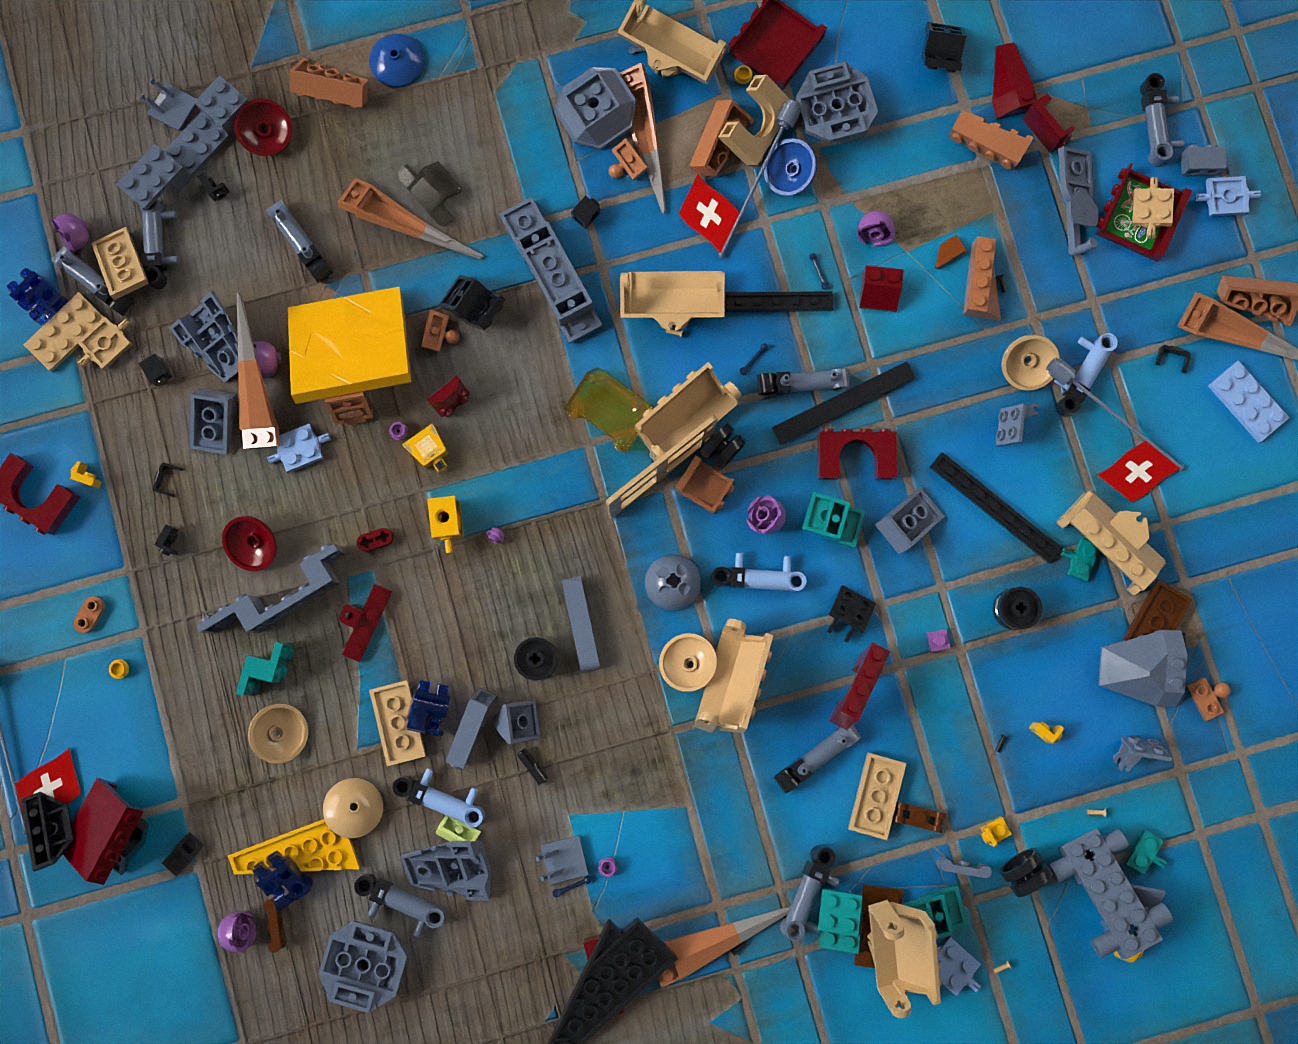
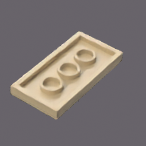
M126 227L91 243L109 294L113 300L149 284L130 232Z
M78 292L23 345L49 371L53 372L80 346L77 341L104 316Z
M409 680L369 690L387 766L425 757L426 752Z
M867 752L848 826L849 830L884 840L888 839L907 763Z

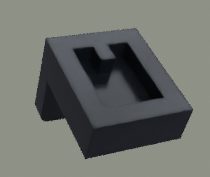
M204 172L197 176L213 201L223 199L230 192L223 182L216 185L212 177L207 178Z
M165 524L154 544L160 548L159 552L167 556L178 554V551L169 547L176 541L178 529Z

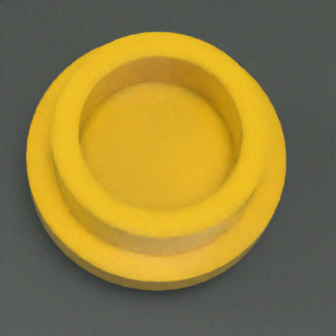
M742 65L735 70L734 79L736 82L747 84L751 81L752 71L748 66Z
M114 660L109 665V674L115 679H122L129 672V665L124 660Z

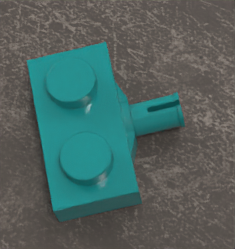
M1085 539L1079 540L1077 548L1073 552L1063 548L1060 555L1070 559V568L1067 575L1087 582L1099 549Z
M1143 830L1124 864L1145 875L1152 863L1164 869L1167 861L1157 856L1163 840L1147 830Z

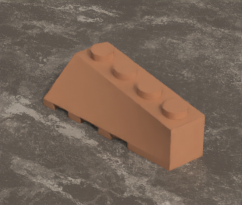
M302 58L290 70V92L297 93L298 96H311L316 100H329L334 104H347L353 108H362L368 102V79L350 73L342 75L338 69H324L323 64L316 62L315 65H312L305 58Z
M717 100L689 165L700 176H716L728 159V154L731 150L718 138L726 123L739 121L746 129L748 125H752L754 119L733 100Z
M963 110L948 135L954 142L962 143L971 151L979 152L988 160H994L1000 163L1002 167L1012 170L1018 165L1034 138L1030 135H1027L1026 138L1019 136V131L1011 129L1010 132L1001 128L1000 124L995 122L985 123L984 118Z
M977 236L972 243L963 315L1001 320L994 269L996 239Z
M1222 276L1216 292L1223 304L1251 311L1255 315L1268 317L1272 321L1282 322L1291 327L1298 310V283Z

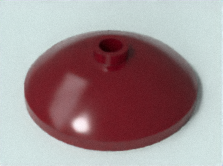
M254 99L245 103L238 110L234 120V130L238 141L247 151L258 156H272L284 150L289 144L292 136V123L286 110L278 103L269 99ZM266 127L268 131L267 133H262L261 129Z
M239 516L231 520L223 530L222 545L224 551L236 566L247 571H260L268 567L275 559L277 553L276 539L271 529L261 520L252 516Z

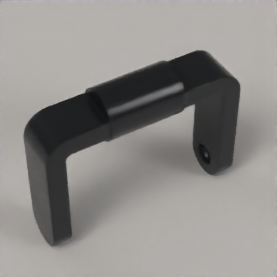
M1161 346L1155 365L1160 364L1163 351L1165 350L1172 354L1185 356L1181 373H1186L1191 354L1176 346Z
M162 463L154 478L153 491L174 497L175 494L158 489L162 483L166 467L183 471V468Z

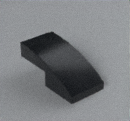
M189 832L176 845L173 852L162 864L177 877L195 858L204 845Z

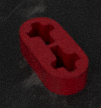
M380 528L359 536L357 547L364 552H370L390 545L393 542L394 535L389 529ZM383 532L387 535L389 534L386 542L384 540H377V538L382 537ZM365 538L367 540H374V542L368 544V548L361 545Z

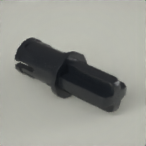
M526 748L518 752L517 756L527 768L526 772L529 771L538 786L545 782L548 776L538 765L539 762L535 761Z

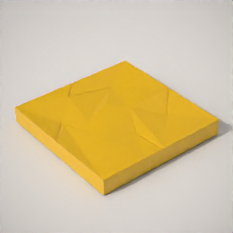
M400 287L288 307L291 396L295 404L411 382L404 303Z

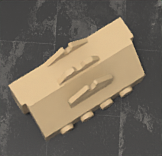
M634 0L617 32L619 36L646 51L648 66L655 70L657 75L661 71L662 78L684 72L698 81L708 84L727 50L728 43L721 39L718 43H715L648 5L644 8L646 0Z
M663 271L621 273V318H654L658 321L661 328L669 331L673 327L672 325H676L675 330L677 331L686 328L692 317H725V272Z
M709 362L697 372L693 370L686 377L687 381L683 384L678 383L672 389L673 393L668 397L664 395L657 402L659 405L654 409L649 408L642 415L644 418L635 425L636 432L650 450L649 456L654 462L710 417L715 415L718 422L739 404L742 395L738 388L730 381L723 386L713 373V367Z
M1090 491L1083 493L1056 522L1061 528H1064L1069 523L1075 526L1133 582L1128 586L1127 591L1132 595L1144 591L1166 564L1165 560L1146 543L1149 539L1147 518H1143L1142 522H1137L1136 520L1137 516L1141 515V512H1129L1126 510L1114 513L1099 497Z
M737 619L727 620L716 649L717 669L712 680L704 687L693 727L711 733L714 730L739 733L746 731L749 719H753L756 712V707H753L755 699L759 700L762 689L759 688L760 681H764L767 673L764 667L766 662L769 663L772 656V651L769 650L774 635L768 633L764 637L746 635L744 633L747 625Z
M888 900L869 905L871 933L867 935V938L870 940L868 945L875 964L877 990L893 1016L906 1018L911 1014V1003L905 994L907 992L926 994L933 1005L940 1004V986L942 983L938 973L940 971V964L937 960L939 949L936 945L938 934L935 924L926 911L889 902Z

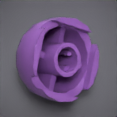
M878 210L871 211L865 214L859 221L857 237L865 245H867V242H872L875 247L884 246L892 241L893 236L895 237V223L888 213Z
M66 213L51 220L56 232L60 233L61 240L71 252L80 250L88 242L89 234L87 230L90 228L84 219L80 220L76 215Z
M253 341L262 378H269L277 372L278 364L282 363L281 353L276 352L275 347L268 342Z
M771 496L757 497L752 501L747 511L749 513V519H747L749 527L759 534L770 535L776 533L785 523L786 512L782 503Z
M236 911L222 919L217 934L219 943L223 948L230 952H246L247 947L253 945L257 930L256 924L252 925L251 918H254L253 914L249 911Z

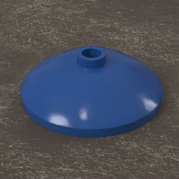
M390 34L375 43L370 52L369 65L373 75L380 83L389 87L400 88L412 84L419 78L424 69L425 58L422 48L416 40L404 34Z
M794 138L785 139L777 143L764 170V178L768 186L774 192L783 196L797 195L807 189L812 183L817 170V159L813 149L806 142ZM797 167V171L793 173V169Z

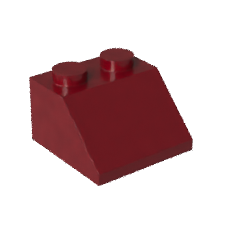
M866 265L862 272L859 308L897 312L904 269Z

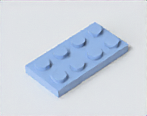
M1239 361L1232 364L1208 385L1212 392L1258 443L1263 441L1289 418Z

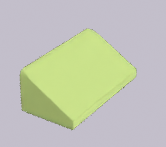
M446 815L436 830L437 835L449 842L476 841L481 831L474 827H468L465 823Z

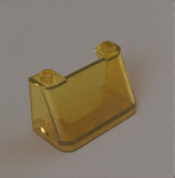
M594 368L585 374L564 407V410L573 419L584 417L613 438L612 443L615 450L626 453L639 437L635 430V425L644 418L642 415L649 408L654 409L655 407L606 371Z

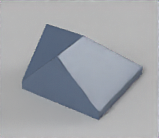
M535 700L504 704L494 727L508 744L541 739Z

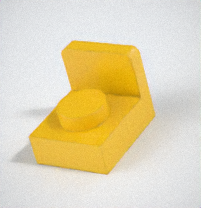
M77 461L71 469L70 479L99 489L101 481L95 479L96 475L86 472L87 464Z
M1033 722L1029 727L1032 732L1046 743L1052 744L1061 739L1063 735L1061 732L1064 730L1059 725H1056L1051 730L1043 722Z
M1001 816L980 827L983 832L981 833L982 839L986 844L993 847L997 846L999 841L1012 835Z

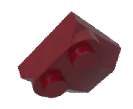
M456 375L428 398L427 401L440 417L445 416L447 418L455 412L454 409L458 405H464L468 402L470 392Z

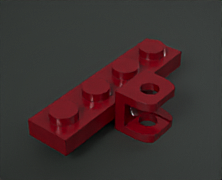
M373 584L362 610L352 605H344L339 615V620L343 624L352 627L353 630L342 652L343 656L357 662L361 661L392 591ZM347 612H352L351 618H346Z

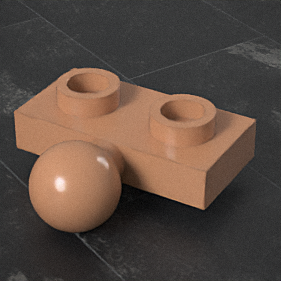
M627 138L612 149V152L620 161L619 164H613L609 168V175L612 178H620L625 169L631 178L636 180L649 169Z
M430 310L420 347L438 353L443 338L451 345L459 342L460 335L456 330L445 331L449 318L448 315Z
M1202 677L1186 685L1204 721L1224 713L1217 697L1226 698L1230 695L1231 688L1228 684L1218 683L1212 691L1206 678Z

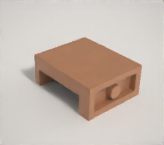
M695 455L676 485L675 491L714 514L716 510L718 512L721 510L725 503L722 501L726 494L729 496L735 486L732 485L734 479L724 476L703 463L702 459Z

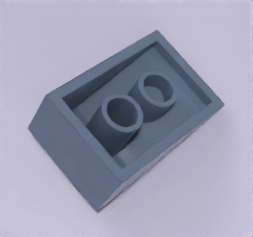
M202 388L191 393L190 449L228 454L237 414V394Z
M920 487L880 519L875 526L896 552L901 554L911 548L945 516Z

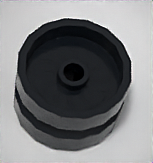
M726 423L716 431L699 452L705 460L711 459L716 453L718 454L712 461V466L718 472L736 456L747 442L741 434L736 435L729 441L735 430L729 423Z
M1016 587L1004 590L998 594L994 600L992 610L994 618L999 625L1009 630H1022L1030 628L1038 622L1042 613V604L1040 598L1031 589Z
M538 637L528 638L521 642L515 650V668L526 679L533 681L543 680L551 676L557 667V651L545 639ZM536 655L540 657V661H537V663L533 661V657Z
M1029 848L1020 852L1007 861L1000 869V874L1004 880L1012 882L1010 888L1017 897H1024L1035 892L1045 885L1053 875V871L1047 863H1041L1042 856L1036 848Z

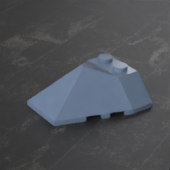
M211 291L200 300L201 305L190 314L179 318L169 328L184 347L188 346L195 352L194 356L197 359L201 358L208 364L207 368L223 382H226L238 373V339L227 310L214 291Z
M1157 630L1148 635H1140L1134 639L1102 646L1098 685L1154 706L1176 707L1185 693L1188 654L1182 631Z
M451 841L401 854L400 858L411 886L431 891L440 889L447 891V895L453 896V893L464 895V899L471 901L490 900L491 867L482 841Z

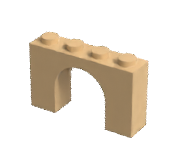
M755 75L746 90L762 109L763 123L760 131L753 136L739 121L727 122L718 136L746 165H758L762 161L767 148L771 146L773 138L781 128L778 126L779 123L776 119L784 103H787L789 99L768 75Z

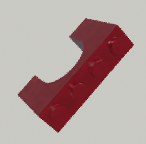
M823 429L822 432L818 433V480H837L840 477V451L845 445L850 443H861L871 450L874 456L875 480H894L897 478L896 432H891V429H880L879 432H872V429H861L860 432H853V429H842L841 432H834V429Z
M10 453L0 466V503L4 505L3 509L11 514H18L22 522L28 525L31 523L36 526L35 530L43 535H46V533L54 535L78 502L80 496L67 487L57 484L43 504L36 508L28 509L20 499V488L34 466L20 456Z
M872 642L860 653L852 670L857 673L844 698L836 704L829 719L830 722L847 730L859 721L890 651Z

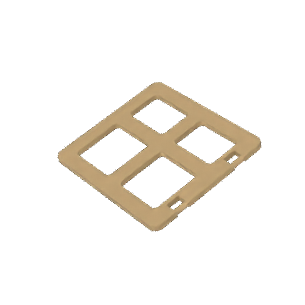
M713 415L609 497L606 500V506L611 519L701 449L712 434H714L715 423L718 420L716 416Z

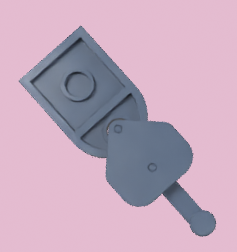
M1063 146L1058 149L1060 186L1063 196L1068 201L1066 215L1069 253L1076 256L1098 246L1094 238H1090L1088 242L1081 244L1079 226H1096L1098 224V208L1091 199L1093 195L1091 152Z

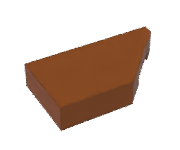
M957 235L940 244L935 264L936 269L966 251Z

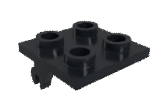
M842 585L829 612V616L834 619L829 625L827 632L831 633L839 620L851 625L844 639L848 643L856 630L864 633L876 603Z

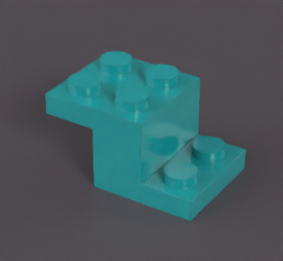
M812 492L802 530L818 534L817 538L855 548L865 511L850 507V502Z
M275 642L270 659L247 655L236 694L254 696L255 692L257 693L260 688L261 682L259 679L272 683L283 682V679L285 680L288 675V661L293 657V645Z
M957 885L918 894L919 899L904 902L905 906L926 911L935 924L938 939L954 935L953 929L968 926Z
M822 889L818 924L820 948L859 954L863 912H861L863 895Z

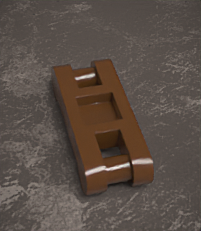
M901 802L896 803L895 808H897L896 815H893L892 821L942 833L943 819L945 820L946 813ZM905 810L909 811L908 818L903 817ZM930 816L935 817L934 825L929 824Z
M272 897L264 902L263 908L268 912L269 916L267 929L269 932L271 931L272 939L269 943V950L276 953L285 946L286 940L281 902L278 897Z

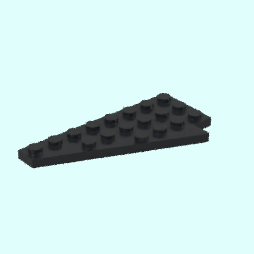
M636 917L623 930L612 920L608 919L548 1044H584L678 960L677 955L639 918Z

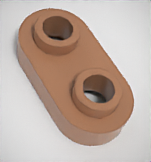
M91 596L84 601L73 622L76 631L89 633L94 630L105 610V602L102 598ZM92 603L95 604L94 609H91L90 607ZM85 620V625L82 627L81 621Z

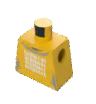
M430 424L402 444L426 469L433 465L439 473L447 468V464L442 458L448 452L433 424Z

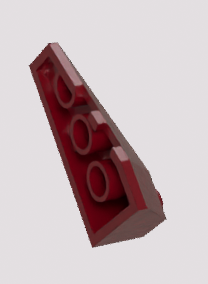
M1015 43L998 45L995 47V74L992 96L996 120L1027 113L1032 104L1037 101L1034 85Z

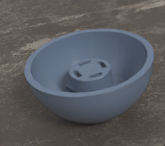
M678 554L664 555L656 559L646 572V593L656 606L664 610L678 611L685 609L697 599L700 593V572L696 565L685 556Z

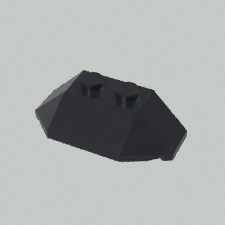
M41 791L21 799L32 870L34 872L55 864L75 841L68 805Z

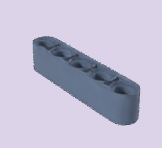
M577 576L563 579L562 584L581 672L600 669L582 578Z

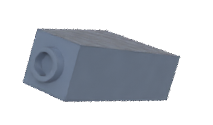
M479 688L470 698L445 761L451 767L464 769L468 764L497 695Z

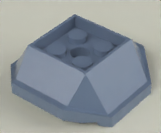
M846 61L809 71L795 98L796 102L801 105L800 116L806 134L829 143L865 134L878 113L868 77L852 68ZM832 105H838L840 109H835Z
M591 67L561 88L554 112L575 144L603 150L632 130L637 101L617 69ZM594 102H599L596 108H591Z
M354 920L330 934L318 975L330 1002L370 1013L396 997L408 953L394 931ZM361 959H365L368 962V968H363L360 965Z

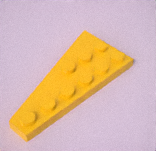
M325 819L228 855L234 874L361 869L351 838L335 834L328 827Z

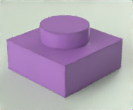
M947 629L926 633L930 652L950 648Z

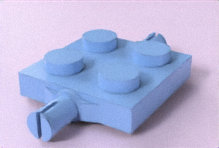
M1246 176L1208 178L1206 180L1207 192L1196 194L1195 201H1207L1209 217L1246 215L1249 213V200L1253 198L1259 199L1261 191H1249L1246 185Z
M310 423L281 434L277 453L267 457L268 462L272 464L281 460L286 472L291 473L323 460L321 444L330 441V435L326 433L317 437Z
M947 937L944 943L938 946L939 955H937V960L940 964V971L938 973L941 983L956 996L966 985L977 992V988L980 989L981 985L972 978L981 964L951 937Z

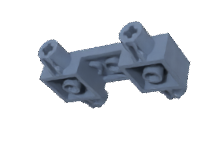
M1096 828L1058 848L1062 858L1048 865L1053 871L1052 876L1057 883L1072 876L1075 877L1078 884L1082 883L1103 920L1100 922L1106 932L1090 940L1091 945L1100 958H1104L1117 951L1121 959H1128L1162 941L1163 939L1157 929L1173 922L1170 911L1163 903L1145 910L1114 858V854L1129 847L1125 836L1119 829L1102 837ZM1090 853V859L1086 860L1084 856ZM1130 927L1134 928V934H1129Z

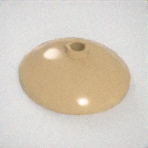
M1022 336L1013 341L1004 352L1002 358L1003 375L1012 386L1020 390L1039 389L1053 379L1048 374L1046 367L1055 357L1060 359L1059 352L1056 346L1044 336ZM1027 356H1030L1028 361H1024Z
M681 634L672 638L664 646L659 659L660 672L667 684L674 689L682 692L697 691L705 687L714 677L717 669V655L713 646L705 638L696 634ZM689 662L694 663L692 668H688Z
M272 704L261 709L252 719L248 731V740L253 752L260 759L270 763H285L300 754L308 739L306 719L299 710L286 704ZM274 729L278 731L276 736L272 735Z
M349 778L335 784L327 793L323 803V816L326 824L335 834L345 838H359L370 833L378 825L383 814V800L380 792L372 783L360 778ZM352 803L357 804V810L352 811L350 805Z

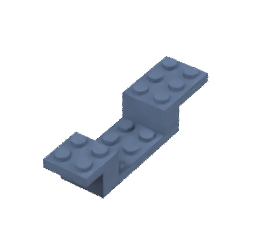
M219 75L194 102L201 111L199 115L164 151L154 144L116 185L144 210H147L171 184L178 191H181L235 134V116L238 110L248 102L247 98Z
M530 197L499 213V217L525 264H528L550 304L551 311L569 344L603 327L593 309L592 300L549 222H545L533 198Z
M328 543L322 546L320 552L315 555L313 553L303 558L304 561L300 563L302 570L311 583L310 585L308 583L298 588L297 593L293 595L288 594L281 598L282 602L279 604H271L266 608L259 597L243 594L237 597L235 603L230 606L227 604L220 607L215 615H208L200 620L201 623L196 625L200 633L213 634L239 619L246 632H261L339 585L340 581L331 568L330 563L346 553L342 547L336 544L331 545Z

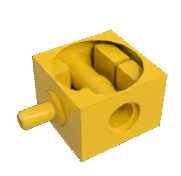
M455 496L427 499L431 537L437 542L445 541L446 553L451 554L453 553L452 540L464 538L460 500ZM449 515L448 521L443 523V518Z

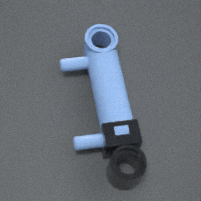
M1111 333L1101 335L1094 343L1083 337H1080L1078 340V344L1087 348L1090 352L1074 380L1089 392L1091 390L1090 387L1111 352L1118 345L1117 338ZM1102 341L1108 344V348L1103 346ZM1054 380L1056 384L1065 389L1062 394L1065 397L1057 402L1056 410L1061 416L1068 417L1080 409L1081 403L1086 399L1087 394L1072 382L1061 385L1058 381ZM1065 402L1071 404V410L1066 408Z
M736 553L735 567H731L730 571L726 567H717L711 574V581L715 586L724 587L730 583L729 588L740 589L751 588L798 592L806 586L807 582L805 575L801 572H791L790 556H784L783 571L743 568V553ZM723 572L726 575V580L724 582L717 581L716 573ZM792 577L800 579L799 587H794L791 584Z
M429 768L426 769L421 781L414 782L411 777L402 776L393 783V792L398 797L409 795L407 801L419 806L428 807L463 822L468 827H477L485 818L484 810L479 806L473 805L478 789L472 787L466 801L443 793L428 785L433 774V770ZM401 781H405L408 784L406 792L402 791L399 787ZM472 811L477 812L479 815V820L476 822L469 818V814Z

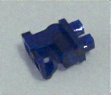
M28 268L20 272V276L24 279L20 284L16 281H11L7 285L10 291L9 296L21 308L28 311L30 318L40 325L53 312L45 306L37 304L39 299L55 312H58L69 301L41 275Z
M420 680L416 690L412 693L403 730L423 732L424 734L442 737L444 732L439 729V724H441V718H445L448 712L451 698L448 696L449 686L438 684L436 693L429 692L431 682ZM427 714H429L431 716V719L429 720L428 725L425 727Z
M278 850L268 857V861L272 865L267 867L260 861L253 867L252 871L257 877V886L262 889L266 896L274 895L277 911L282 910L295 900L297 901L312 889L313 880L302 873L288 854L283 856ZM282 885L288 890L289 893L287 895H284L285 889L282 888Z

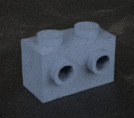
M1191 145L1180 154L1182 176L1219 175L1226 169L1225 147H1218L1217 145H1209L1207 147Z

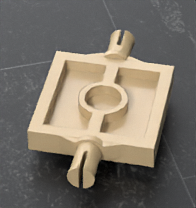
M1154 177L1150 179V188L1134 189L1132 226L1148 228L1147 238L1149 239L1151 238V232L1152 239L1156 237V228L1172 226L1174 189L1158 188L1159 178L1155 177V184Z
M103 317L77 341L85 353V356L77 363L84 368L92 360L103 370H106L133 345L123 332L131 323L125 318L117 326L107 317Z

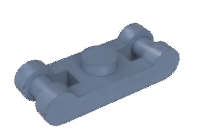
M939 857L936 861L937 866L946 872L988 878L992 874L991 868L982 863L970 866L971 862L959 860L958 863H953L945 857Z

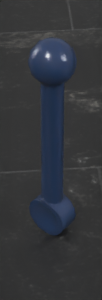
M812 253L810 254L809 258L813 261L815 268L818 272V275L821 279L822 289L827 290L829 288V283L825 282V279L816 261L817 256L816 254Z
M762 344L761 349L748 362V364L745 367L740 368L741 375H745L747 373V369L760 356V354L768 349L767 344Z
M586 876L583 880L576 882L572 885H569L565 888H562L560 890L555 889L553 891V896L559 897L560 894L563 892H566L584 883L589 884L591 882V878L589 876Z

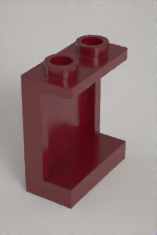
M1047 93L1032 104L1022 120L1049 153H1051L1055 149L1058 151L1059 148L1067 144L1066 142L1072 137L1071 133L1075 127L1072 125L1067 130H1063L1046 109V106L1052 99Z

